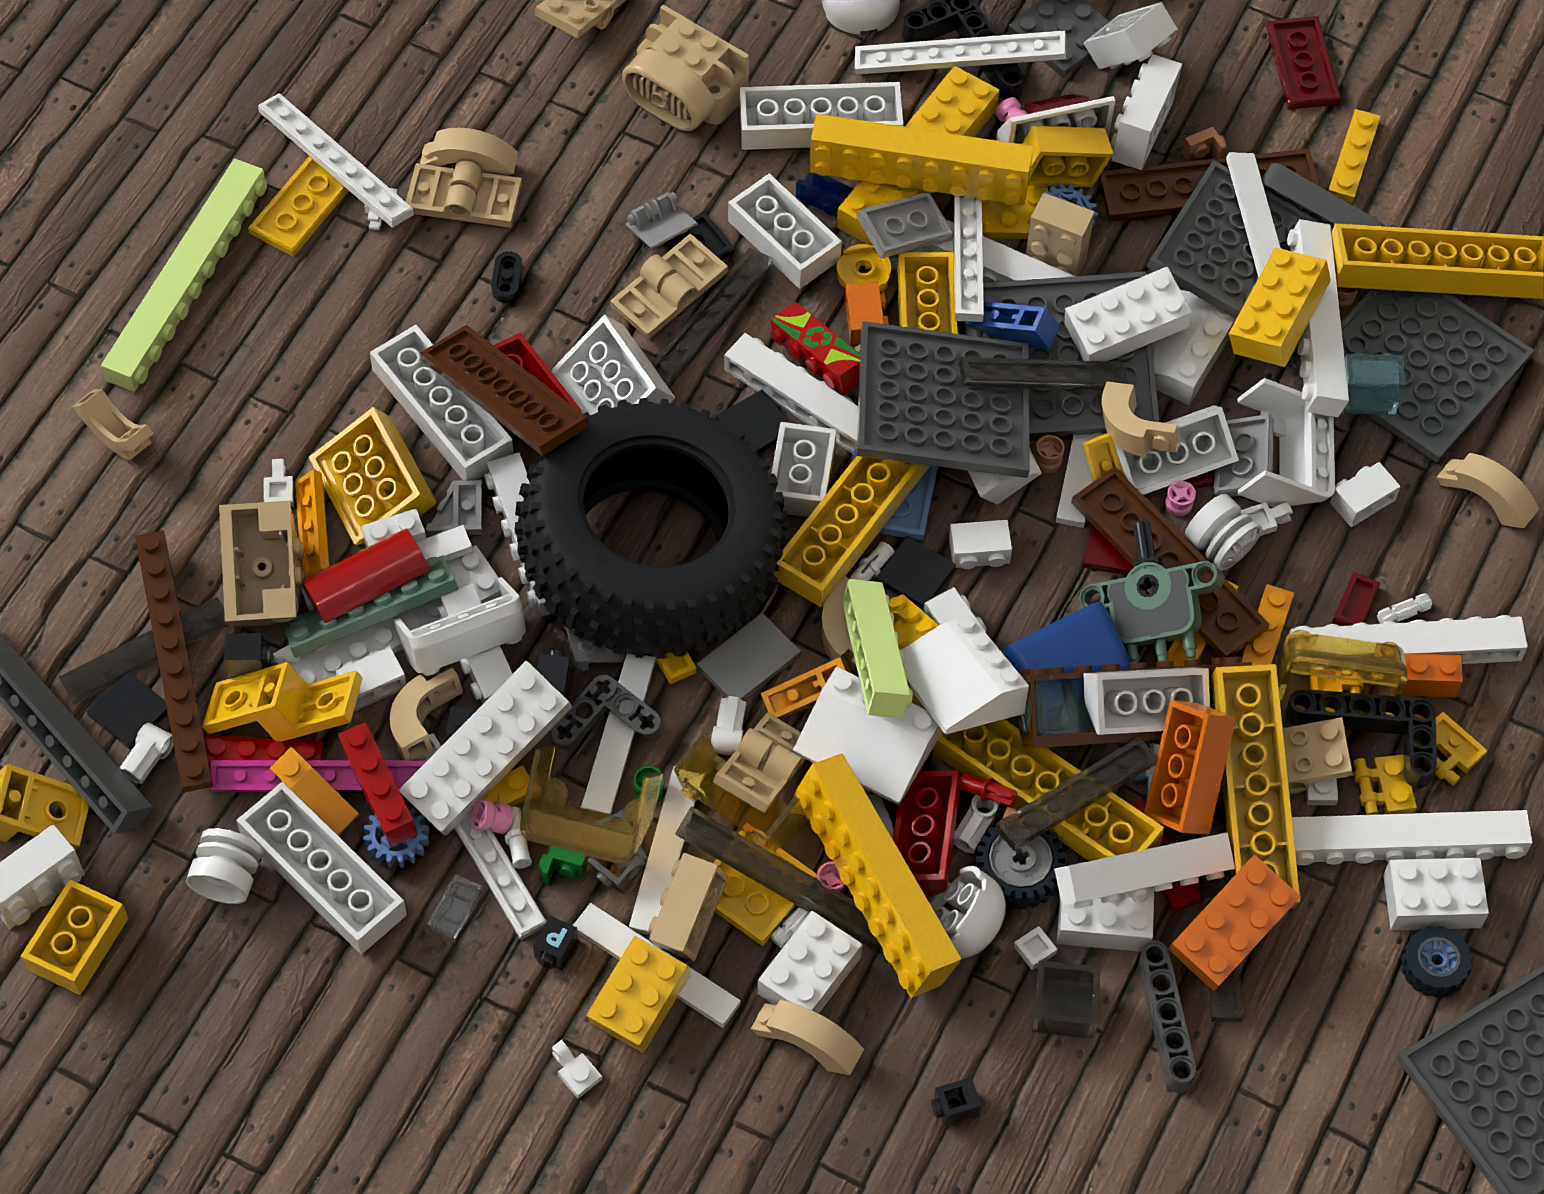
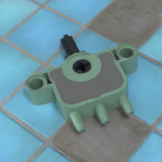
M1147 520L1137 521L1133 524L1138 560L1132 561L1133 569L1125 578L1084 587L1080 593V603L1083 607L1091 604L1092 597L1100 593V602L1103 603L1110 613L1122 642L1126 644V650L1132 663H1139L1138 648L1155 645L1158 661H1168L1166 642L1183 639L1187 658H1195L1196 645L1194 635L1199 631L1202 623L1198 595L1219 590L1224 583V574L1217 566L1208 561L1168 569L1164 568L1162 559L1155 556L1150 522ZM1213 570L1214 576L1212 580L1208 583H1203L1204 573ZM1151 583H1154L1156 587L1152 588V593L1150 594L1147 592V589H1150L1152 587Z

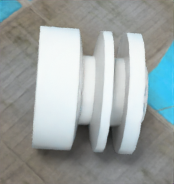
M1221 494L1208 502L1190 521L1184 534L1185 538L1199 551L1207 549L1206 558L1209 561H1214L1213 564L1221 571L1232 567L1240 561L1255 545L1262 532V527L1256 521L1252 522L1249 514L1240 515V506L1227 494Z
M215 828L203 831L199 841L200 844L196 850L198 858L192 861L185 881L186 884L197 894L217 902L227 904L246 902L253 883L251 875L256 873L259 865L258 862L263 853L261 846L249 837L231 830Z

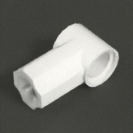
M728 696L727 698H721L717 726H714L712 732L710 753L732 756L742 740L746 702L739 697Z
M151 723L144 724L137 734L135 747L119 769L130 781L142 784L158 760L165 759L174 747L172 734Z
M977 795L973 797L971 807L955 831L953 844L958 850L966 854H974L980 839L996 821L997 802L991 800L985 802ZM984 807L991 812L981 813L977 809Z

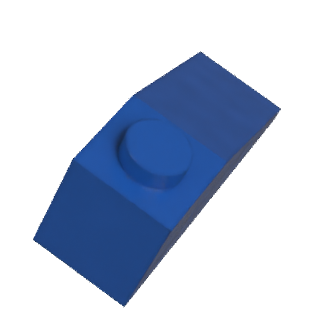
M983 301V322L967 321L966 323L970 328L1009 341L1028 343V347L1050 349L1060 327L1045 307Z

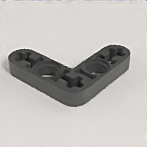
M599 675L590 682L572 703V708L555 724L551 734L559 747L563 749L573 748L606 710L610 711L645 739L657 737L662 731L663 723L660 716L652 708L608 675ZM609 684L608 687L611 691L608 694L604 692L600 694L599 686L603 685L606 687ZM591 695L601 703L599 706L589 698ZM631 700L634 702V708L630 713L623 714L619 712L618 708L622 701ZM590 705L593 707V713L589 718L581 719L578 717L577 713L581 706ZM639 713L647 721L653 719L652 722L655 726L652 729L649 727L644 729L643 723L637 718ZM572 717L579 725H581L579 729L576 725L573 726L572 722L570 721ZM563 729L565 731L570 730L572 737L570 739L566 737L562 739L560 732Z

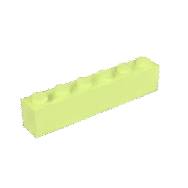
M849 579L842 599V605L867 714L903 718L906 707L911 706L913 692L912 689L908 688V672L903 667V652L898 647V632L894 631V615L889 611V596L885 595L883 582Z

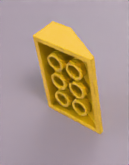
M374 407L309 456L314 469L322 472L323 486L356 546L364 543L361 526L412 509H416L420 517L437 504L392 418Z

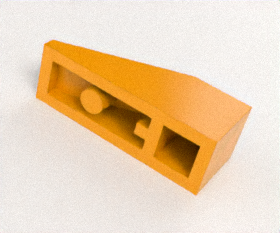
M841 657L836 658L761 693L768 713L780 719L814 707L823 687L836 666L853 674L848 661Z
M292 747L270 767L338 836L360 815Z

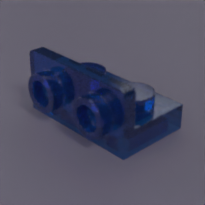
M809 172L804 180L799 179L797 181L796 198L806 205H812L830 216L837 217L839 206L854 188L828 176Z

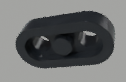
M506 251L499 254L495 259L491 290L493 297L499 302H511L519 295L523 264L520 255L517 253Z

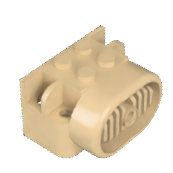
M662 5L660 7V24H651L646 29V39L637 48V56L624 68L622 81L630 97L644 110L674 128L682 131H693L703 121L709 124L722 123L740 105V87H749V55L674 10Z
M291 501L219 505L225 622L232 628L275 625V623L288 622L297 618L299 601H301V588H303L302 580L305 579V573L301 568V560L304 559L303 542H300V537H297L294 517L291 513Z

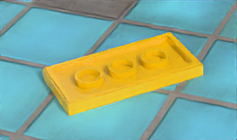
M309 156L248 227L249 234L294 257L349 190Z

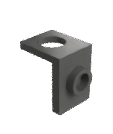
M637 855L618 878L594 858L590 857L587 861L591 868L597 872L595 875L597 880L607 888L612 884L622 893L646 866L643 859Z

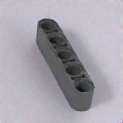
M1271 163L1261 179L1266 191L1318 221L1330 224L1332 229L1335 223L1385 226L1376 218L1281 164Z
M1150 941L1142 948L1138 968L1164 1082L1171 1091L1183 1093L1191 1087L1196 1074V1065L1169 950L1162 942ZM1147 956H1156L1161 962L1152 963L1147 959ZM1162 984L1167 988V991H1158L1153 985ZM1167 1012L1174 1019L1165 1020L1160 1016V1013ZM1166 1042H1177L1181 1048L1172 1049ZM1181 1070L1186 1073L1187 1078L1180 1079L1174 1075L1173 1071Z

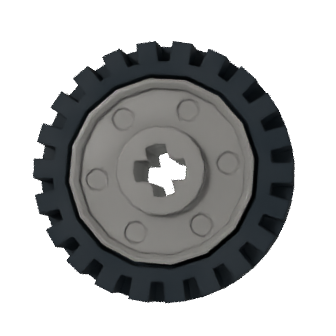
M1002 820L997 822L995 828L991 826L980 839L975 855V867L989 875L999 884L1008 908L1014 909V905H1019V909H1026L1029 904L1033 908L1038 906L1040 901L1045 903L1049 900L1050 895L1053 896L1058 889L1054 869L1065 866V852L1063 853L1061 841L1058 842V836L1055 832L1049 833V827L1045 824L1042 827L1038 826L1039 821L1036 820L1029 842L1025 845L1019 843L1015 836L1008 838L999 836L998 831Z

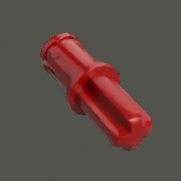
M964 772L960 777L961 791L980 796L981 800L985 802L991 800L1011 807L1017 801L1018 793L1016 790L997 784L992 778L986 780L969 772Z

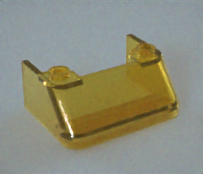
M1296 630L1287 635L1279 658L1280 700L1283 698L1291 673L1389 686V696L1401 697L1408 674L1404 650L1393 642L1378 643L1311 634L1304 630Z
M703 731L674 768L679 783L683 787L681 792L693 802L697 799L749 835L753 838L752 843L765 853L768 850L775 852L797 835L807 823L800 799L794 796L787 805L779 798H776L768 810L763 813L713 783L716 774L727 761L715 753L709 735Z
M547 746L535 749L520 821V831L524 838L532 842L556 846L617 864H623L632 860L637 854L653 821L663 774L657 772L644 776L639 799L633 800L625 806L621 819L567 805L569 799L567 784L562 779L550 776L556 747Z

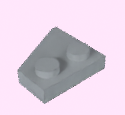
M482 480L452 481L447 490V496L441 500L437 507V514L431 524L428 523L426 526L427 536H434L464 525L467 535H482Z

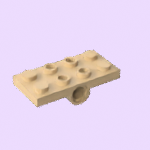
M544 0L536 6L534 16L579 38L593 26L601 30L606 28L612 19L614 10L626 0Z
M459 161L456 163L455 168L416 163L406 203L413 208V213L417 215L512 228L522 187V178L483 173L480 166L471 161Z
M689 234L663 257L658 254L651 256L643 264L640 276L610 300L611 307L649 340L727 274L728 266L693 235Z
M767 712L754 729H748L736 751L716 774L713 783L765 813L806 761V759L793 753V748L801 732Z
M1342 717L1283 728L1289 794H1297L1307 790L1310 783L1353 776Z

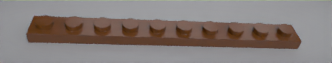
M164 530L137 535L135 539L183 793L213 787Z

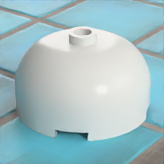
M822 0V4L826 12V18L835 27L848 33L860 34L861 31L874 29L880 31L889 26L898 14L900 0Z
M967 866L960 869V876L951 884L948 882L946 891L934 895L930 901L932 909L961 959L978 954L992 942L1002 926L1006 910L1005 897L999 884L975 866ZM949 903L959 911H949L943 905Z

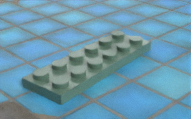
M444 555L426 559L430 571L327 623H324L315 609L304 614H297V618L283 622L282 625L294 657L304 655L459 589Z

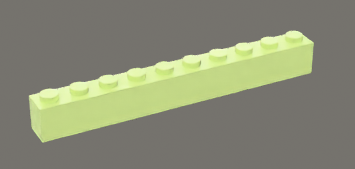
M235 158L233 159L100 365L105 381L133 392L136 391L140 383L143 384L145 382L148 370L154 362L159 360L162 348L167 341L173 338L175 328L180 320L185 319L190 304L199 297L202 291V285L207 278L213 275L216 263L220 257H224L227 253L230 241L239 234L241 224L246 216L249 217L252 214L258 197L264 195L267 182L265 181L262 168Z

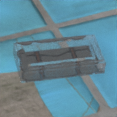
M455 874L428 921L427 929L455 941L481 895L483 887Z

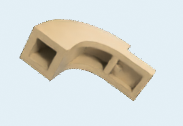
M447 128L437 131L435 140L424 145L420 164L441 167L459 161H471L479 165L484 173L509 176L514 174L519 152L507 142L489 133L469 128Z
M1106 382L1102 394V410L1106 431L1111 435L1113 442L1121 449L1142 457L1147 456L1149 449L1177 453L1180 445L1178 426L1176 424L1153 422L1138 418L1134 415L1137 406L1134 385Z
M93 389L72 406L87 427L106 446L124 459L131 460L152 443L149 437L154 433L147 424L137 425L128 420L115 407L102 389Z
M1469 453L1464 460L1451 459L1436 477L1440 486L1467 489L1484 498L1494 509L1501 525L1525 528L1539 510L1533 495L1518 477L1499 463L1478 454Z
M845 576L837 583L825 600L822 611L821 636L824 649L830 660L841 657L848 661L851 669L858 674L842 605V599L849 580Z
M453 667L437 674L428 681L425 680L422 674L418 675L408 682L396 696L390 711V727L397 749L403 760L417 761L434 752L429 735L422 725L426 716L433 709L463 693L458 674Z
M779 1000L777 1005L765 1003L751 1027V1030L757 1036L783 1040L800 1047L812 1055L829 1072L850 1075L864 1051V1048L850 1034L834 1022L806 1007L784 1000Z

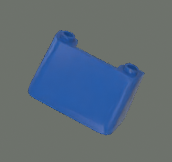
M1102 602L1092 603L1015 641L1003 651V655L1017 672L1021 669L1064 667V673L1074 672V666L1092 665V671H1102L1101 665L1119 664L1121 670L1129 669V663H1132L1110 614ZM1084 678L1070 679L1072 695L1075 701L1084 696ZM1059 679L1034 681L1037 729L1042 726H1052L1059 720L1062 707L1067 705L1062 683ZM1027 696L1025 716L1030 722L1029 699Z

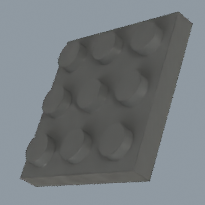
M1042 0L1009 25L1008 32L1013 35L1065 31L1066 59L1043 61L1064 78L1091 58L1084 42L1107 25L1109 21L1084 0Z

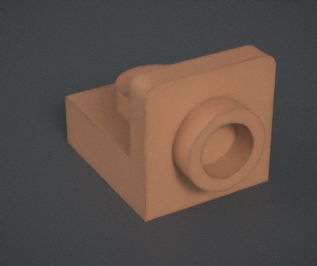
M1214 127L1186 137L1182 155L1186 161L1202 158L1209 152L1214 159L1224 158L1227 146L1223 136L1218 135Z

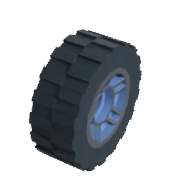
M1427 926L1426 929H1419L1415 935L1409 938L1401 957V971L1405 975L1407 983H1410L1414 990L1420 991L1426 996L1431 995L1435 996V998H1440L1444 995H1452L1454 991L1457 992L1461 988L1471 971L1473 957L1470 954L1469 945L1454 930L1446 929L1444 926ZM1436 959H1439L1440 965H1435L1432 963V961H1436Z

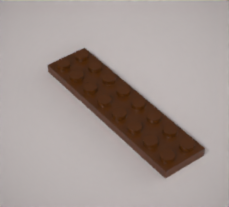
M1309 148L1254 154L1261 179L1271 163H1278L1320 186ZM1226 158L1144 166L1142 170L1126 168L1102 171L1099 176V182L1108 221L1179 214L1212 161L1215 160L1228 168Z
M467 325L420 352L424 363L542 456L590 426L588 418Z
M1116 467L1072 497L1071 503L1132 566V561L1138 560L1133 524L1142 520L1150 522L1155 556L1162 559L1164 568L1168 569L1207 561ZM1213 570L1204 573L1203 583H1208L1212 580L1214 576ZM1225 578L1219 590L1198 595L1202 623L1197 633L1221 658L1232 657L1269 628L1270 624Z

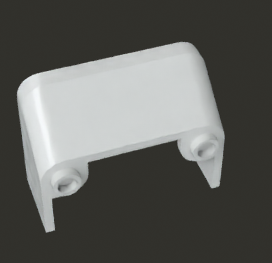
M1266 378L1238 398L1239 404L1261 411V415L1271 414L1274 418L1273 435L1279 437L1280 475L1265 470L1238 489V495L1260 503L1267 502L1268 506L1276 507L1286 502L1290 506L1323 502L1331 497L1335 492L1334 417L1306 412L1302 392Z
M500 577L497 579L502 594L499 598L411 631L399 616L394 617L393 621L407 661L417 673L429 676L439 672L443 666L504 643L514 644L521 641L522 636L526 633L523 606L517 592Z

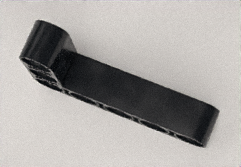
M937 0L911 10L904 16L903 39L906 43L930 41L955 30L960 38L998 36L975 0ZM1017 63L980 65L992 86L999 89V96L1003 100L1011 97L1017 100L1020 99L1022 96L1024 74Z
M1298 689L1290 695L1285 716L1293 725L1298 726L1342 717L1345 730L1404 734L1405 781L1408 785L1417 789L1424 788L1431 782L1437 766L1436 710L1429 700L1413 697ZM1295 705L1303 706L1306 710H1300ZM1325 708H1332L1336 712H1329ZM1355 710H1361L1365 715L1358 714ZM1384 712H1390L1395 717L1387 716ZM1415 714L1421 715L1425 719H1418L1415 717ZM1415 741H1421L1425 746H1420ZM1415 768H1422L1425 770L1426 773H1421L1417 771Z

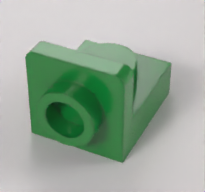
M551 845L548 855L543 854L539 863L538 871L542 874L543 883H550L554 870H558L560 874L566 877L579 876L583 878L587 869L586 855Z

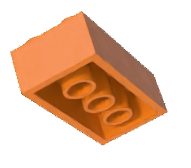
M1170 700L1144 811L1145 815L1181 833L1209 835L1236 717L1199 703Z
M1254 854L1177 937L1168 950L1209 988L1215 991L1301 896Z

